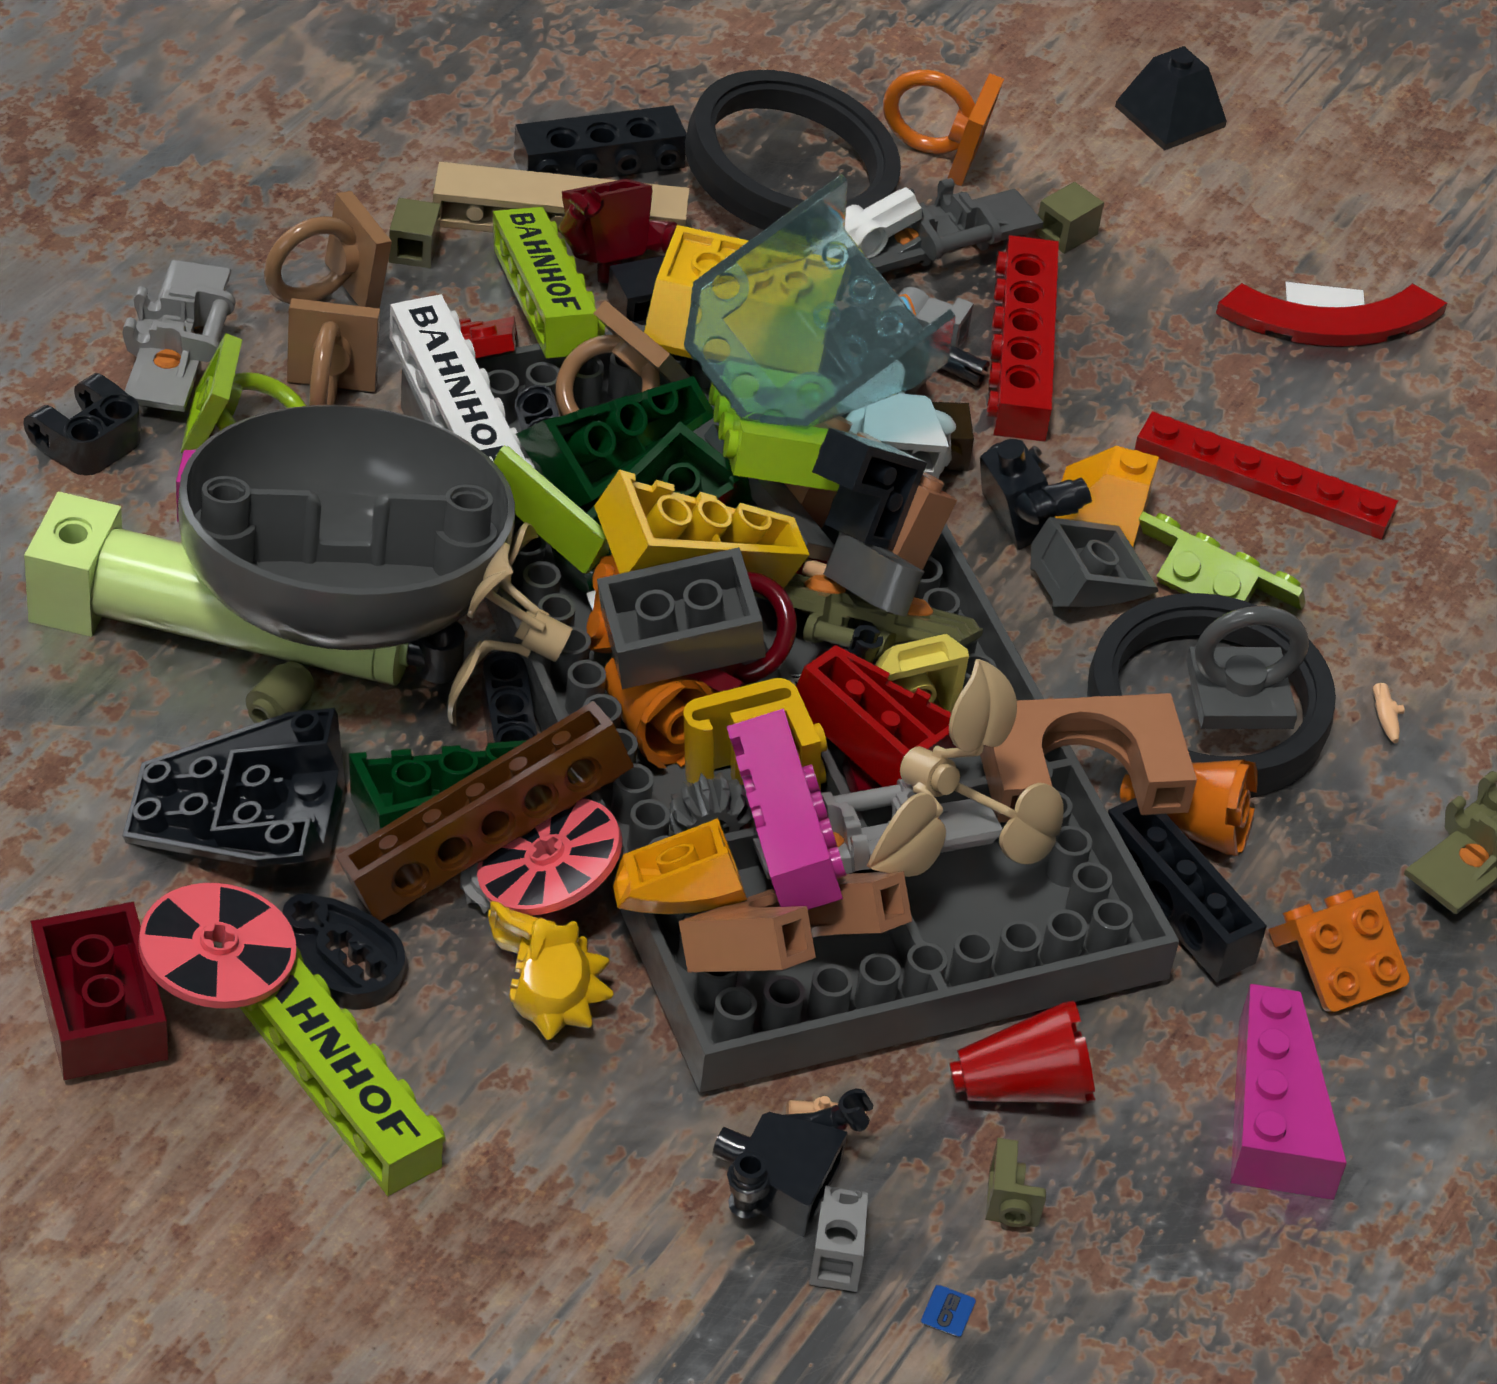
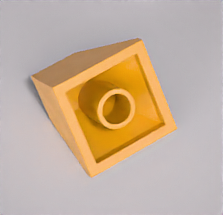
M1114 446L1066 466L1061 482L1069 479L1074 481L1078 478H1083L1089 488L1092 502L1084 505L1076 514L1055 516V518L1119 526L1134 548L1141 526L1139 517L1146 510L1159 457L1142 453L1138 450Z

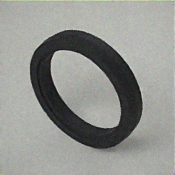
M748 70L727 75L717 80L699 98L689 119L685 139V153L693 175L702 188L719 205L734 216L759 229L796 240L808 241L834 226L837 216L848 206L859 205L865 209L894 193L900 177L901 163L897 146L886 127L870 110L848 94L829 84L791 72ZM755 108L780 110L808 118L839 135L857 151L867 168L870 186L860 195L840 202H814L781 194L754 181L727 158L718 142L715 125L721 119L734 112Z
M1185 593L1158 597L1129 609L1112 622L1098 643L1089 669L1087 697L1123 696L1120 690L1118 673L1127 659L1144 646L1175 636H1201L1203 631L1222 615L1240 608L1257 605L1221 595ZM1267 625L1240 628L1223 638L1246 647H1281L1283 656L1290 644L1289 637L1279 628ZM1309 640L1305 659L1298 669L1288 677L1298 693L1303 710V722L1292 736L1269 750L1244 756H1214L1188 750L1191 762L1230 760L1255 762L1258 785L1257 793L1250 792L1251 798L1278 791L1302 777L1316 762L1330 735L1336 700L1332 674L1325 659L1315 645Z

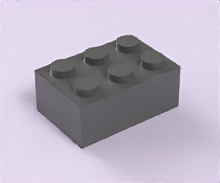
M740 547L597 579L602 617L622 689L766 657L762 618Z

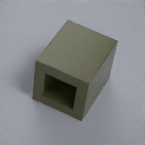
M1074 181L1040 201L1038 216L1044 224L1043 228L1035 230V233L1045 240L1059 241V250L1065 254L1098 235L1104 202Z
M406 198L398 199L389 229V238L392 241L389 263L431 269L440 236L441 204Z

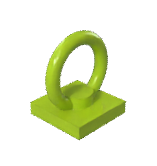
M225 333L194 391L180 452L196 450L209 438L215 425L221 431L227 426L236 423L233 415L239 403L242 390H252L267 394L278 400L286 408L306 406V404L294 390L275 378L253 372L235 374L242 339Z

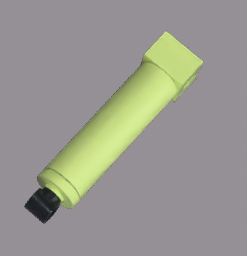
M58 491L24 554L28 622L92 637L101 618L105 617L393 686L400 683L406 667L409 665L416 666L418 674L429 682L439 684L452 682L464 659L465 631L463 626L457 621L433 635L416 641L371 650L326 649L296 643L270 634L234 614L211 593L193 568L182 543L122 529V511L119 505Z

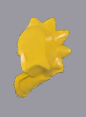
M491 901V909L488 910V920L493 938L501 950L517 953V963L514 972L521 974L519 979H512L509 997L513 1007L522 1018L535 1023L546 1040H552L565 1025L585 1028L592 1027L593 1021L589 1004L611 999L614 995L613 990L597 978L609 965L610 959L588 952V940L585 936L579 937V927L575 921H571L565 926L556 925L553 921L510 910L509 907H504L500 902Z

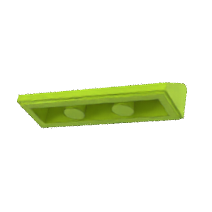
M504 445L499 450L494 463L504 474L511 487L515 501V515L524 523L531 524L543 540L581 573H589L600 562V557L606 556L609 553V544L602 527L509 446Z

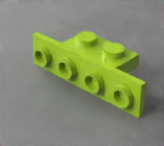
M1143 511L1140 515L1139 522L1143 534L1172 547L1156 576L1159 583L1182 594H1214L1249 602L1257 588L1300 610L1304 607L1306 603L1304 590L1300 587L1301 583L1293 576L1282 571H1277L1274 575L1260 568V563L1248 554L1236 552L1233 555L1220 549L1221 545L1218 541L1204 533L1197 532L1193 536L1181 530V525L1165 514L1158 513L1154 517Z

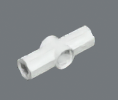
M907 187L895 191L865 209L859 205L848 206L837 216L833 227L801 244L800 252L844 262L857 255L863 259L873 258L884 249L890 236L922 219V208L918 204L915 194Z

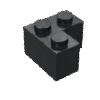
M829 427L812 470L813 473L839 484L825 525L863 543L894 550L927 462L887 444Z

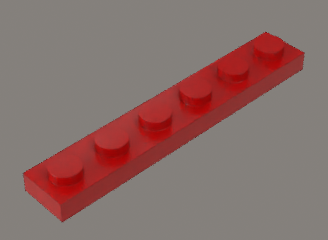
M1153 411L1137 436L1134 450L1158 456L1161 460L1382 540L1398 504V500L1378 492L1340 480L1337 477L1329 476L1293 461L1285 460L1252 446L1241 444Z

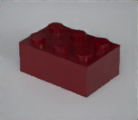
M128 902L30 921L34 964L63 1080L168 1060L167 1020L157 983L147 972L140 957L138 941L141 925L135 903Z

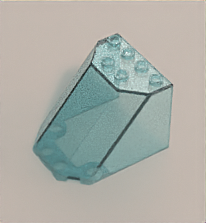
M843 174L837 176L693 282L684 348L693 360H696L701 365L702 371L718 392L730 402L731 408L740 420L807 429L910 390L949 361L955 314L949 309L925 328L922 327L845 230L847 179Z

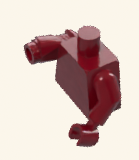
M622 179L562 191L565 216L559 225V231L576 258L597 263L598 282L608 283L611 265L622 264V259L643 255L646 249L666 254L678 224L674 221L650 220L652 185Z

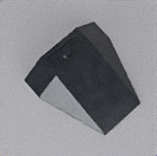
M335 707L288 712L142 762L122 835L125 842L257 867L308 862L329 857L345 786L338 713Z

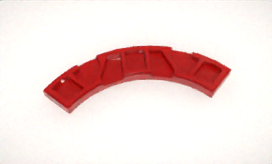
M1241 283L1218 302L1216 314L1257 333L1265 335L1266 330L1292 336L1291 341L1296 343L1320 346H1359L1385 342L1388 336L1403 332L1406 334L1414 333L1442 316L1447 302L1412 283L1403 291L1381 301L1351 307H1318L1278 299Z

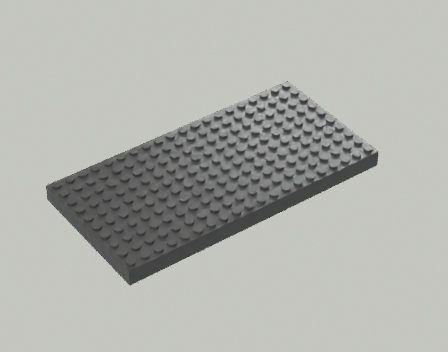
M831 318L826 334L824 356L816 380L829 382L834 396L831 412L846 418L855 407L864 406L866 396L872 390ZM645 325L637 326L644 332ZM607 331V332H605L604 335H613V334H612L610 331ZM533 344L516 347L514 351L475 358L479 369L484 368L487 371L490 390L494 398L499 397L505 410V420L509 428L514 427L517 432H520L522 430L515 409V400L518 394L529 386L545 385L551 389L556 399V380L560 367L566 357L545 358L540 345ZM603 353L588 360L579 370L574 381V399L578 408L584 409L624 396L634 395L642 392V378L613 353ZM670 354L690 377H695L709 401L712 380L720 379L723 365ZM403 367L401 381V409L403 414L431 423ZM659 374L660 386L668 384L669 382ZM712 418L693 432L706 441L705 433L712 424L719 425V423L714 422ZM521 444V451L524 457L529 458L527 452ZM601 495L579 507L587 513L597 503ZM753 499L747 503V505L759 508ZM516 515L514 535L524 523ZM824 523L822 530L835 545L840 531ZM945 524L923 568L924 574L914 597L925 600L931 608L973 618L979 628H983L980 638L964 646L968 649L969 659L963 688L971 677L975 659H980L993 665L1006 676L1014 689L1017 701L1044 699L947 524ZM538 535L537 538L531 540L518 552L512 564L511 584L539 609L549 613L550 617L573 629L556 662L532 650L528 658L519 653L516 654L521 656L526 664L533 712L542 731L594 701L614 723L634 765L632 769L620 775L614 782L604 785L584 797V799H589L605 806L615 817L622 833L620 857L616 866L606 878L615 897L613 885L623 854L675 835L674 831H671L669 824L671 795L681 792L682 782L686 781L685 766L680 767L677 763L665 765L667 769L658 768L649 762L639 751L636 737L628 731L621 718L622 706L615 697L608 695L605 690L606 671L604 668L609 660L613 658V653L590 651L591 638L587 633L586 626L592 608L588 597L561 575L560 570L556 566L551 546ZM499 587L496 594L527 612V609L504 589ZM755 596L762 618L766 653L776 637L777 616L768 600ZM484 597L502 641L521 644L522 640L514 635L522 620ZM794 608L797 630L793 647L786 660L776 671L757 682L773 678H783L795 684L791 675L801 674L804 666L837 644L825 641L819 643L805 641L803 633L809 616ZM864 620L863 625H869L876 628V626L873 625L872 622ZM916 640L901 641L900 644H904V643H908V642H912V641H916ZM837 645L845 650H848V647ZM756 660L742 662V664L747 665L752 662H755ZM826 739L827 751L821 753V759L825 767L827 781L821 784V793L831 792L833 796L850 793L842 769L846 754L832 741ZM1062 746L1044 755L1052 787L1061 795L1064 809L1060 833L1056 836L1054 847L1045 858L1032 864L1014 862L1002 852L999 845V837L992 844L940 853L936 861L924 873L917 876H905L912 922L883 933L838 934L812 937L816 958L787 969L688 972L679 921L707 911L682 914H655L620 909L699 1092H706L1051 1008L1067 1001L1074 1000L1076 1002L1169 979L1179 939L1071 746ZM980 755L949 758L959 770V783L991 798ZM731 765L714 769V777L722 772L728 781L732 780ZM956 791L949 795L935 797L940 804L970 799ZM892 806L856 812L861 828L888 823L892 819ZM753 818L751 819L749 829L725 834L741 876L746 897L774 888L772 880L767 879L754 848L753 839L759 838ZM1000 822L1002 829L1007 822ZM870 868L859 870L854 873H875L879 871H875Z

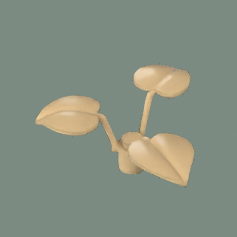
M523 523L512 539L511 547L510 544L505 542L496 552L486 568L483 581L479 584L472 597L467 616L473 619L480 602L484 597L522 620L514 635L521 639L522 643L516 644L493 640L478 641L458 670L449 694L448 720L450 724L456 727L457 698L473 672L474 667L490 651L515 652L528 658L532 650L556 662L573 629L550 617L549 613L539 609L511 584L512 564L518 552L527 543L538 537L535 528L529 523ZM499 587L504 589L527 609V612L496 594Z
M975 659L971 677L959 694L953 707L949 721V736L957 748L945 749L937 745L931 751L918 746L909 750L904 756L900 767V775L906 784L913 786V792L916 794L908 798L897 810L880 837L866 865L867 867L886 873L904 871L906 877L917 876L928 870L939 856L946 838L945 825L938 819L943 812V807L935 797L949 795L953 791L1010 818L1000 833L999 845L1006 857L1020 864L1036 863L1045 858L1054 847L1056 836L1059 835L1064 812L1062 797L1054 787L1045 783L1030 785L1020 794L1015 810L959 783V770L956 768L955 763L949 759L979 756L983 751L984 745L989 747L1000 746L1007 739L1013 728L1017 715L1016 695L1006 676L986 661Z

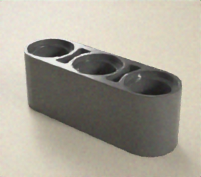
M840 532L823 574L870 604L890 613L906 617L924 571L888 549L863 543Z

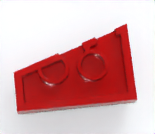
M515 316L486 322H471L470 318L459 319L461 333L465 340H471L475 351V358L515 350V340L517 339Z

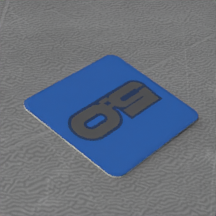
M936 1285L921 1318V1322L960 1337L976 1300L971 1296Z

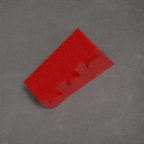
M835 645L804 666L796 687L813 724L820 723L825 736L882 787L897 785V780L902 779L900 775L902 760L907 752L914 747L921 746L931 751L937 745L945 749L957 748L949 736L951 712L930 702L931 694L917 688L914 694L888 680L889 672Z

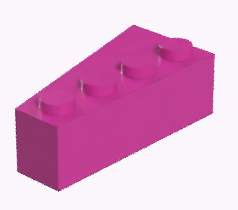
M784 708L726 726L780 907L807 906L809 910L843 899L837 879L847 876L813 766L810 764L802 767Z
M1250 984L1239 1020L1230 1183L1334 1200L1347 1162L1302 994L1300 991Z

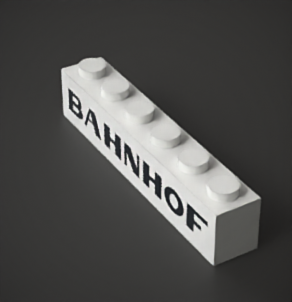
M442 294L390 304L389 338L431 423L459 435L476 446L493 462L499 450L505 445L509 446L535 469L531 459L525 458L521 451V444L516 436L517 430L514 427L509 428L505 420V410L499 397L494 398L490 390L487 371L484 368L479 369L475 361L473 344L470 339H464L456 311L449 310Z

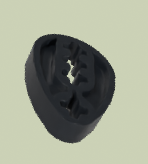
M305 893L291 897L284 904L282 913L293 929L296 946L302 955L303 963L313 975L319 974L325 980L330 990L331 998L339 1008L351 1010L372 1008L383 1004L397 993L404 980L405 950L402 941L393 930L359 908L333 898ZM299 916H300L301 918H303V919H300L299 921L296 920V918L299 917ZM314 917V921L311 922L310 920H308ZM334 946L336 949L331 951L330 947ZM346 946L348 947V958L355 964L347 967V955L341 950ZM363 961L365 962V973L370 977L367 981L364 980V969L357 965ZM381 976L382 981H378L376 978Z

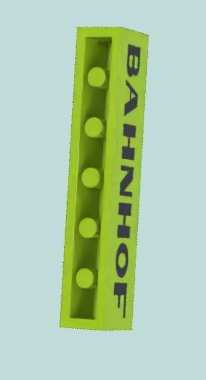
M532 207L493 211L495 254L545 358L567 357L573 349L584 341L604 335L605 325L593 314L596 311L594 295L592 291L587 292L583 274H578L576 271L574 256H568L565 239L558 237L557 224L555 221H550L544 208Z
M296 946L293 969L284 985L268 998L239 1008L385 1194L390 1196L442 1168L443 1144L446 1141L443 1128L433 1115L426 1116L416 1103L415 1095L409 1084L404 1079L397 1080L387 1067L386 1059L380 1048L374 1043L368 1044L360 1034L357 1022L351 1012L346 1008L342 1010L331 998L330 990L325 980L319 974L313 975L303 963L302 955Z

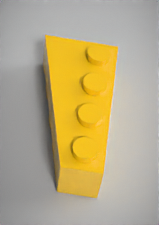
M623 470L617 472L594 505L619 574L740 547L747 572L763 574L776 581L784 589L810 555L794 517L739 503L735 509L717 500V496L700 492L696 498L674 492V484L656 480L652 486L636 482L634 473Z

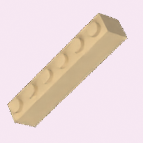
M439 162L433 192V203L441 204L440 227L493 232V211L543 207L550 221L556 222L558 237L563 238L559 231V225L565 216L562 191L617 180ZM649 184L652 185L653 190L650 220L674 221L680 226H686L689 188Z

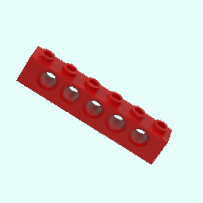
M1009 235L1006 252L998 251L995 276L1003 278L996 279L994 303L1001 304V306L995 305L992 331H997L999 334H993L990 359L998 360V362L991 363L988 386L989 388H996V391H990L987 406V417H994L993 435L1046 441L1052 411L1059 241Z

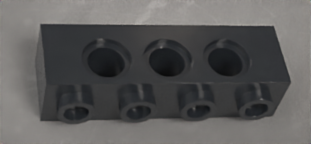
M674 105L515 124L514 159L519 170L590 178H608L679 169L685 167L686 131Z
M1136 798L1109 809L1108 814L1177 938L1212 978L1218 982L1256 964L1267 925L1167 814L1141 815Z

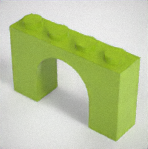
M723 364L720 379L712 380L709 403L711 406H714L713 419L714 422L719 423L718 438L724 441L723 456L729 458L733 475L838 491L839 484L812 472L828 429L801 425L807 413L825 418L827 413L831 412L834 396L829 382Z

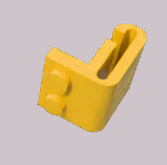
M773 678L695 698L686 704L683 711L686 781L693 784L698 782L701 773L707 779H713L714 769L731 765L732 780L738 779L740 785H744L726 726L784 708L802 767L812 764L821 791V784L827 781L825 767L821 759V753L827 751L824 730L820 723L813 724L795 684L783 678Z

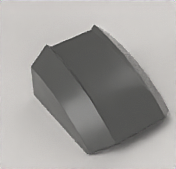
M1049 517L1032 542L1030 569L1036 571L1053 600L1052 607L1106 606L1139 599L1158 592L1156 584L1119 526Z

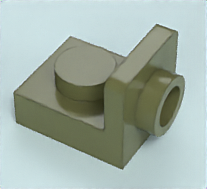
M997 1138L989 1167L985 1220L1002 1222L1012 1227H1037L1046 1201V1189L1024 1185L1026 1164L1017 1162L1019 1141Z

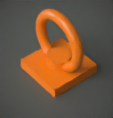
M934 70L909 71L898 76L887 88L883 99L884 117L892 132L902 142L916 150L933 154L957 150L947 179L952 178L954 184L962 186L983 140L1004 78L989 73L975 103L962 84L944 73ZM930 86L942 90L953 98L959 110L949 135L937 138L929 137L916 132L908 126L899 110V101L903 93L913 87Z

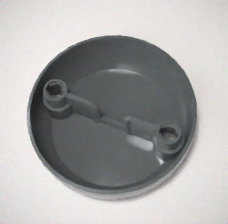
M311 405L290 407L255 415L227 426L208 438L195 450L182 472L178 498V519L181 542L193 568L211 593L234 614L270 634L296 643L326 649L371 650L398 646L433 635L451 626L468 613L472 597L479 584L483 581L488 564L505 542L510 544L511 547L514 535L515 501L509 483L495 463L476 446L455 433L419 418L388 410L349 405Z

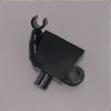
M1007 439L992 445L987 452L980 456L982 494L1015 547L1019 550L1032 544L1049 517L1055 518V516L1076 514L1084 505L1092 502V497L1083 478H1078L1074 481L1069 479L1048 485L1043 471L1050 466L1039 457L1042 451L1037 446H1033L1028 450L1022 440Z
M857 1088L849 1090L840 1097L838 1105L816 1112L785 1115L773 1112L764 1113L751 1137L723 1127L715 1142L712 1156L731 1163L727 1172L731 1192L728 1203L731 1212L736 1216L746 1219L755 1218L759 1214H763L791 1232L804 1237L821 1205V1201H823L825 1185L831 1186L842 1164L848 1133L844 1130L849 1124L852 1130L861 1132L869 1125L870 1119L865 1111H871L874 1105L866 1092Z

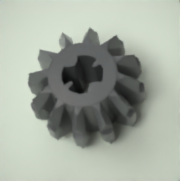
M722 772L713 779H707L701 773L699 781L694 784L683 781L681 792L671 795L669 824L674 834L717 818L724 834L749 829L751 826V819L753 817L743 786L740 785L738 779L728 781Z

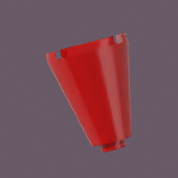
M1074 1000L1058 1004L957 1050L959 1061L949 1062L955 1093L965 1091L968 1101L1062 1104H1088L1095 1102L1096 1099L1093 1094L1095 1086L1085 1037H1082L1081 1031H1077L1076 1023L1081 1022Z

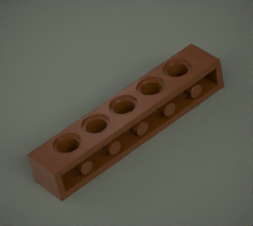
M592 701L336 855V858L358 898L370 915L382 921L388 916L400 912L406 905L429 891L443 886L449 879L475 863L484 861L492 853L518 837L527 835L536 826L559 812L571 808L577 801L602 786L614 782L620 775L632 769L634 765L614 723Z

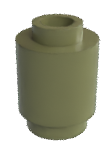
M293 661L275 666L246 696V707L252 721L256 724L288 712L300 711L311 699L312 690L314 689L312 675L304 666Z

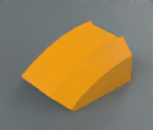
M718 818L623 854L613 885L617 908L641 913H696L747 900L741 876Z

